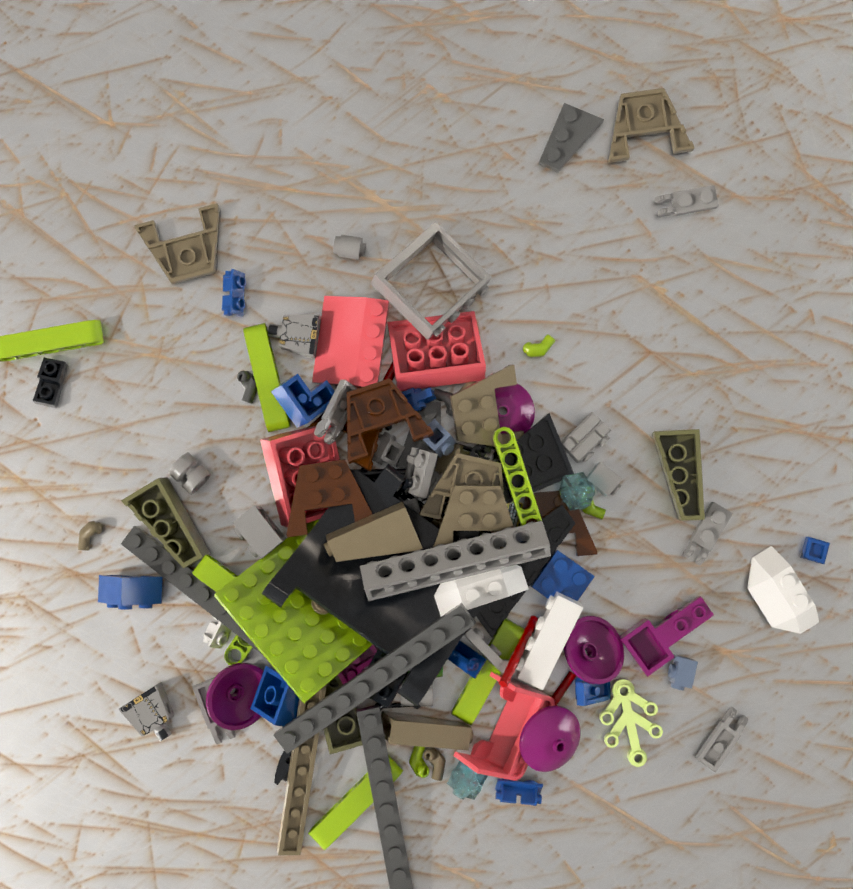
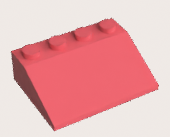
M324 296L312 383L320 384L327 380L330 385L338 386L342 379L359 389L379 382L390 306L388 300L367 297Z
M475 311L460 313L453 323L448 321L444 325L446 328L439 336L433 335L429 340L408 320L387 322L395 381L400 391H406L411 388L423 389L475 382L485 378L486 364ZM443 315L424 318L433 325Z
M316 426L260 439L280 523L285 527H288L299 466L340 460L336 440L332 444L324 442L325 435L320 438L314 435ZM328 508L305 511L307 523L320 519Z

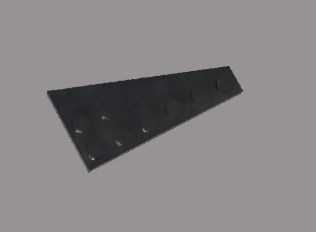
M547 413L516 440L533 493L575 475L550 413ZM508 453L505 456V463L512 466L516 463L517 458L515 454ZM497 457L495 460H493V461H495V462H499V463H500L499 457ZM502 470L503 495L507 504L512 502V498ZM519 474L513 476L512 485L516 488L522 486L524 482L523 477ZM447 500L443 505L444 512L449 500Z
M562 504L542 518L550 543L551 555L575 525L574 520ZM551 556L517 564L522 567L528 588ZM526 590L484 604L476 617L491 638Z

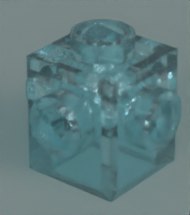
M584 472L563 476L559 492L562 501L567 504L569 510L585 509L590 506L595 495V489L593 484L588 481Z
M459 761L456 768L452 771L447 784L454 789L452 793L458 798L464 800L466 797L475 800L488 775L478 774Z

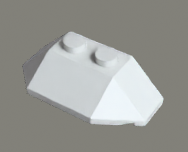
M772 546L754 555L751 558L747 589L770 626L801 634L819 623L816 606L791 565Z
M513 565L440 583L434 598L442 617L460 603L469 610L512 596L529 588L522 567Z

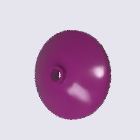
M518 383L517 385L495 388L500 428L507 427L513 432L522 430L526 433L532 427L535 418V407L530 394ZM500 407H505L507 409V413L505 415H501L499 413Z
M585 616L577 620L564 646L567 663L575 675L590 684H604L617 677L624 663V647L616 629L606 620L596 616Z
M236 663L223 669L212 680L206 695V708L210 718L218 726L227 730H240L254 724L261 717L250 709L264 672L261 668L251 663Z
M548 706L532 715L525 724L519 741L520 753L525 763L532 769L540 772L553 771L566 764L574 755L580 741L581 730L577 717L570 710L562 706Z

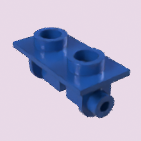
M235 269L225 271V275H223V292H230V295L222 297V311H224L225 316H233L235 314L244 317L245 273Z
M462 641L458 642L448 658L449 661L474 679H476L487 660Z
M503 778L498 779L495 787V799L500 800V802L516 804L517 796H521L520 804L536 806L542 802V795L540 793L543 784L533 780L521 782Z

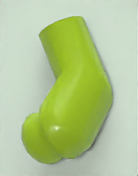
M547 334L541 343L532 344L527 342L523 346V352L529 357H542L554 344L555 339Z
M583 490L578 500L582 511L585 514L602 520L606 509L595 506L592 492Z
M414 746L409 764L418 777L425 778L430 772L429 767L422 758L425 747Z

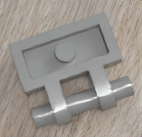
M415 447L411 448L410 455H407L406 459L408 464L405 472L407 478L405 480L412 479L413 485L411 488H407L405 492L427 498L438 454Z

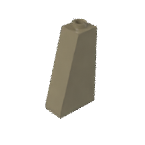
M403 502L327 534V543H324L329 557L333 555L336 562L423 549Z
M382 711L381 719L384 735L390 744L469 751V744L473 741L472 727L464 722Z

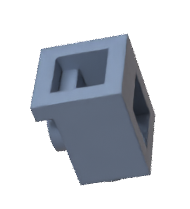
M433 419L427 425L433 430V436L422 440L439 457L442 455L447 456L454 450L456 441Z
M673 654L675 656L673 658L674 662L670 664L668 669L671 687L683 691L685 687L692 689L698 662L691 658Z

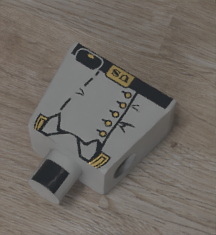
M320 314L284 315L282 325H269L268 337L280 338L279 346L281 349L315 359L321 316Z
M161 682L119 708V711L141 736L154 731L159 741H162L172 734L165 722L174 717V712Z

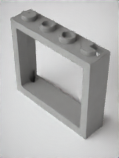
M434 222L374 275L371 285L429 340L433 335L439 336L446 328L444 325L448 321L453 323L459 317V311L463 307L468 309L474 303V297L477 294L482 296L489 289L487 284L492 276L437 222ZM431 242L476 284L433 325L388 282L391 277Z

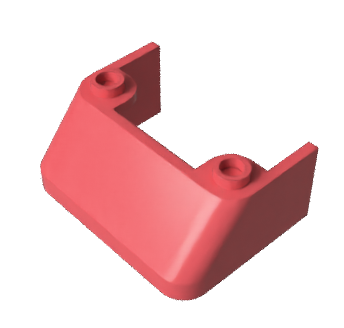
M495 672L490 673V676L492 678H494L497 681H500L502 677L501 674ZM511 678L506 688L500 686V696L507 700L490 740H480L473 746L470 755L455 752L453 756L478 774L517 781L524 775L528 767L519 749L521 732L532 715L545 707L555 706V701L549 695Z

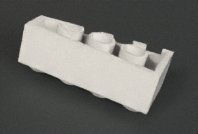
M557 591L554 597H549L545 605L547 610L543 617H539L535 626L536 630L533 636L529 638L525 651L516 667L518 679L541 690L544 689L583 609L580 602Z

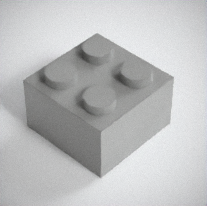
M261 506L251 507L233 522L236 527L233 529L241 540L246 539L250 544L248 549L254 557L259 556L262 559L287 539Z

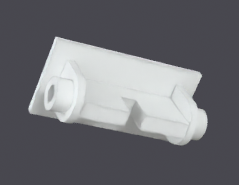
M220 621L218 624L210 622L203 635L205 637L203 642L207 643L209 647L221 649L228 640L230 629Z

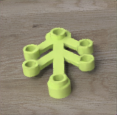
M619 679L612 686L614 697L607 708L600 713L599 719L604 725H610L614 721L613 714L620 704L622 705L623 712L610 733L604 736V742L610 748L616 747L619 743L618 737L626 726L631 747L627 758L633 766L641 767L646 763L647 755L640 748L635 723L647 730L649 735L656 739L662 736L663 730L658 724L651 723L634 712L631 701L642 707L643 711L649 716L656 715L658 707L654 702L647 701L636 694L635 688L629 680ZM627 687V693L624 695L620 694V689ZM649 705L654 706V710L652 712H647V707ZM605 714L610 715L609 721H603ZM654 727L659 728V732L656 735L652 734ZM609 737H615L614 743L609 744L607 742ZM637 754L642 755V759L636 762L634 760V757Z

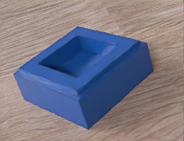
M806 537L800 558L825 564L830 543Z

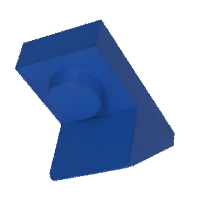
M579 677L575 679L577 705L587 706L611 700L610 682L590 684Z

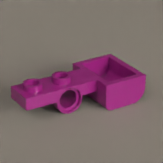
M698 596L681 609H677L667 615L663 622L656 627L648 619L644 618L625 631L619 638L648 677L675 658L669 649L670 646L710 619L714 614L703 598Z

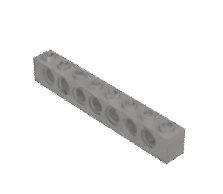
M529 522L523 526L505 528L502 531L491 534L484 533L478 537L461 539L446 545L440 544L434 548L416 550L410 554L392 556L389 559L378 562L371 561L360 566L364 590L368 601L549 557L551 556L550 543L543 522Z

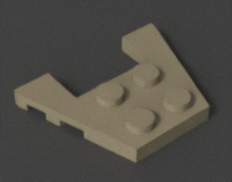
M664 88L623 93L620 95L609 163L629 160L630 155L627 142L629 137L670 132L673 154L691 152L695 149L693 142L689 140L684 125L680 123L676 115L677 112Z
M218 203L198 208L203 231L160 242L154 220L134 225L136 231L172 284L215 274L220 212Z
M513 364L450 396L457 441L495 447L493 434L500 428L495 388L517 385L515 366ZM524 431L514 432L516 440L524 434ZM500 432L498 434V441L501 444L508 443L510 439L509 434H501Z
M455 453L420 510V515L440 519L445 497H450L454 485H500L502 492H504L501 463Z
M454 485L432 548L440 544L453 543V531H502L505 528H514L501 486Z

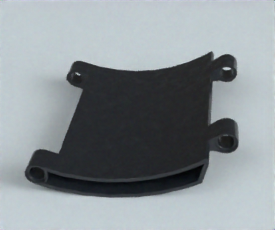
M390 464L384 468L375 482L358 469L354 471L353 476L372 514L402 502L394 494L407 476ZM403 502L423 549L421 550L432 548L439 528ZM353 505L328 507L303 542L268 583L262 595L281 608L289 595L293 594L297 589L381 651L388 654L441 617L434 598L440 584L368 601L360 566L371 561L378 562L389 559L392 556L410 554L414 551L336 562L334 556L329 557L325 549L324 543H327L326 535L355 522ZM480 531L476 537L484 534L485 532ZM484 605L468 610L473 619H475ZM464 633L411 668L406 676V681L397 693L417 706Z

